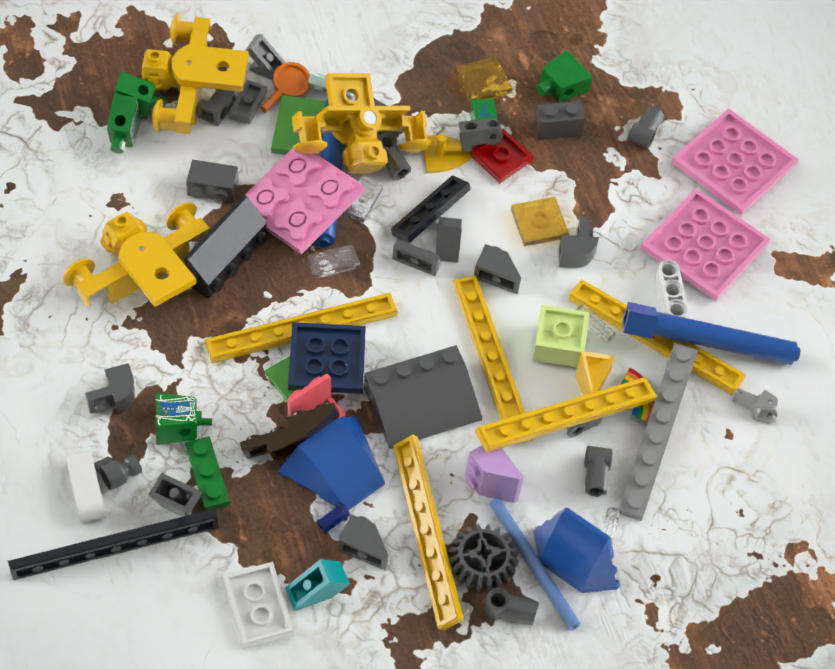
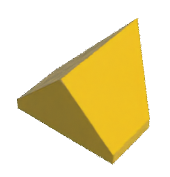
M581 351L575 377L583 395L601 390L611 371L615 357Z

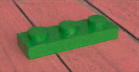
M210 436L185 442L198 490L202 492L200 497L204 511L230 506Z

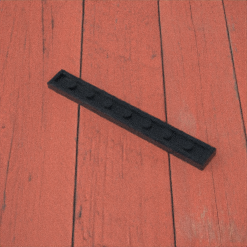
M214 508L9 560V569L12 579L18 580L218 528V515Z

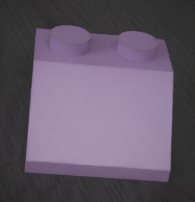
M482 445L470 451L465 473L467 485L471 489L474 488L480 496L494 499L500 498L503 501L512 503L517 502L524 477L505 451L500 448L486 453Z

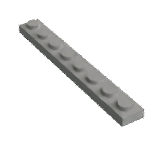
M674 343L618 514L639 521L643 519L698 351L696 349Z

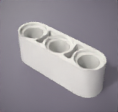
M664 260L659 264L655 276L660 310L662 313L676 314L675 316L678 315L686 318L688 305L680 268L676 262Z
M91 450L65 456L80 523L105 518V508Z

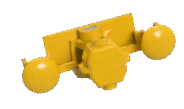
M176 13L170 25L171 41L175 46L178 45V42L190 44L179 49L174 56L168 51L150 49L145 51L142 64V79L155 84V91L167 92L171 87H176L180 92L177 109L163 107L162 99L155 103L152 112V125L157 133H160V130L163 129L172 130L175 133L191 134V125L196 124L202 88L243 92L249 51L208 47L207 35L208 32L211 33L210 18L195 17L194 22L181 21L180 13ZM227 67L228 70L219 71L218 68Z
M328 73L325 75L329 106L325 107L316 116H302V111H298L292 116L294 133H299L300 143L294 145L293 150L301 155L320 153L328 144L326 141H322L321 133H333V136L338 141L347 145L342 154L344 164L347 166L350 174H371L379 171L388 162L387 152L383 149L382 141L377 139L378 132H404L406 142L401 143L398 147L405 153H420L432 145V141L428 140L425 127H427L425 111H421L416 116H404L410 111V106L374 105L370 73ZM347 91L354 94V102L347 99Z
M182 203L169 213L166 219V226L168 229L176 231L165 237L158 233L147 232L148 227L141 219L134 217L128 212H124L106 222L102 231L103 236L100 240V244L105 251L114 254L119 259V262L93 275L92 273L95 269L94 261L87 258L79 259L65 270L63 282L67 286H75L79 297L87 307L91 306L89 296L102 289L107 291L110 304L141 289L152 305L156 307L196 284V278L184 265V257L190 252L189 241L201 234L205 236L210 231V228L201 217L195 219L197 207L193 203ZM168 274V277L166 279H158L161 276Z

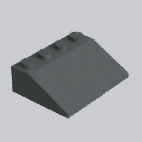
M457 345L364 373V391L390 449L394 448L393 445L412 434L420 440L482 420L470 376Z

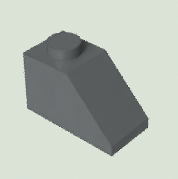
M485 244L475 265L474 275L477 276L479 281L518 294L521 276L508 252L499 247Z
M161 473L148 495L161 507L179 516H186L190 514L202 492Z
M351 514L339 538L338 551L386 571L389 555L376 525L366 517H357Z

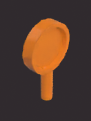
M287 62L278 66L273 76L275 92L260 106V109L267 113L282 98V95L294 97L306 95L311 84L308 83L309 71L303 65L295 62Z

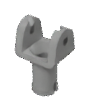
M738 388L737 392L735 391L732 401L752 409L755 421L767 424L776 421L777 412L775 407L778 405L776 396L767 390H763L762 394L758 396L741 388Z

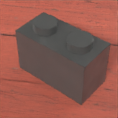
M581 101L536 106L534 126L538 139L582 136L585 116Z
M192 159L186 181L187 195L195 198L214 199L220 202H233L238 184V166Z

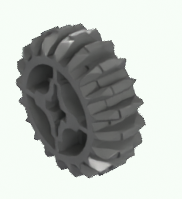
M478 523L475 530L468 526L465 533L460 531L457 539L452 541V548L449 549L448 553L450 566L453 567V576L459 575V584L466 581L467 589H470L472 585L476 586L477 592H480L482 587H485L489 593L492 586L501 588L502 583L507 585L510 577L515 575V568L519 562L517 559L518 551L513 549L515 546L514 540L508 541V532L500 535V528H496L495 531L490 530L489 524L486 525L485 529H482ZM477 544L476 549L470 550L469 553L463 554L467 548ZM504 562V564L499 569L490 572V568L492 566L498 565V563Z

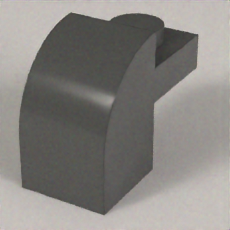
M589 217L579 218L577 236L561 235L559 267L580 268L588 265L593 260L599 237H593V227H589Z
M129 363L105 369L108 387L85 393L90 414L104 412L109 408L115 407L116 413L119 415L131 407L135 399V385Z

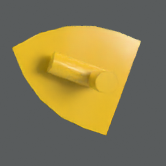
M444 134L426 135L427 139L432 141L431 147L424 151L427 173L450 171L462 166L472 158L469 155L470 151L462 152L460 140Z

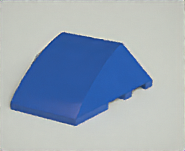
M357 416L336 418L322 430L299 444L278 471L279 475L287 476L296 481L298 486L306 487L319 495V498L345 513L385 485L384 478Z
M568 507L533 530L538 558L544 567L579 592L616 590L620 587V581L615 580L617 567L612 564L614 552L611 537Z

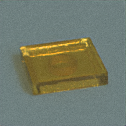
M496 56L455 66L454 72L470 103L473 99L495 98L512 93L513 88Z
M556 197L511 205V212L524 246L560 240L561 235H569Z

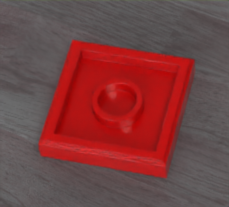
M504 128L502 129L503 139L500 143L496 145L480 144L471 149L472 151L469 153L499 184L531 163L534 158Z

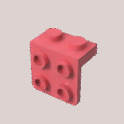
M328 374L316 377L302 390L294 391L287 401L288 417L292 416L296 411H308L316 408L321 403L333 402L339 411V417H346V413L331 397V377Z

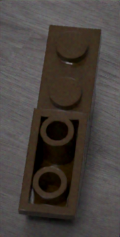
M334 402L321 403L316 408L308 411H296L292 416L286 417L288 427H277L272 429L270 433L261 436H249L245 441L240 442L241 450L247 459L267 453L270 454L274 461L291 455L303 441L340 416Z

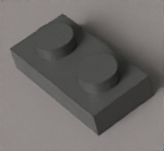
M246 80L243 92L238 94L229 110V118L250 124L268 92V86Z
M396 240L393 245V260L436 276L441 256L436 255L430 250L416 247L410 242Z

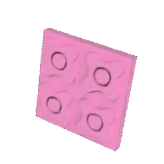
M728 108L673 156L671 163L742 216L797 165L799 159Z
M292 148L245 195L266 220L267 231L302 254L365 191L363 184L319 155H301Z
M695 188L641 244L640 249L659 263L664 260L676 262L680 268L682 279L716 302L769 245L771 239Z

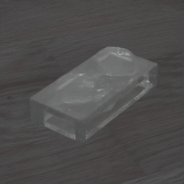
M362 176L359 182L364 185L365 191L342 215L364 223L383 190V184Z
M353 244L309 254L307 259L314 279L360 268V262Z

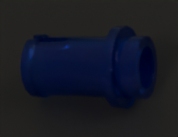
M343 503L335 504L333 510L316 520L323 533L327 534L328 531L342 521H348L350 512Z

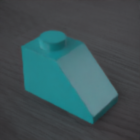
M320 559L287 585L285 589L293 609L298 611L333 598L350 585V582L340 561Z

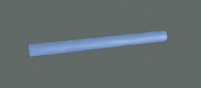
M500 498L492 500L489 503L490 507L506 532H508L510 538L514 540L515 546L568 629L572 631L581 625L580 621Z

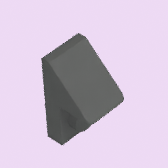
M262 34L255 35L245 50L249 51L250 57L254 60L249 70L273 80L277 67L286 63Z
M439 217L435 254L441 256L440 261L458 263L462 219Z

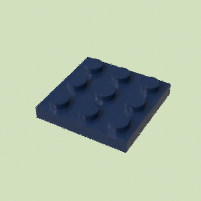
M292 322L288 390H302L314 378L328 374L331 377V393L363 394L366 326Z

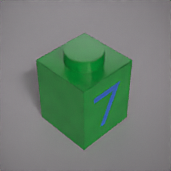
M494 98L471 100V120L489 118L498 120Z

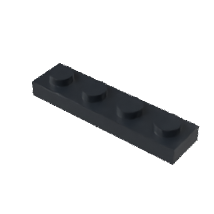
M452 175L391 228L392 236L405 242H412L471 190L470 183Z

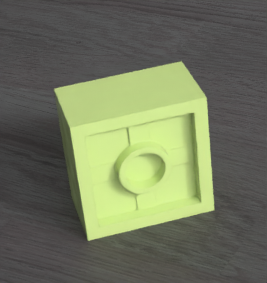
M541 305L533 361L578 367L581 351H585L590 312Z

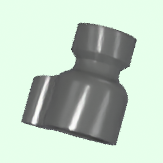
M134 454L126 457L122 463L114 461L109 456L94 463L96 471L100 473L103 482L109 490L124 485L128 480V476L134 477L142 473L141 464Z

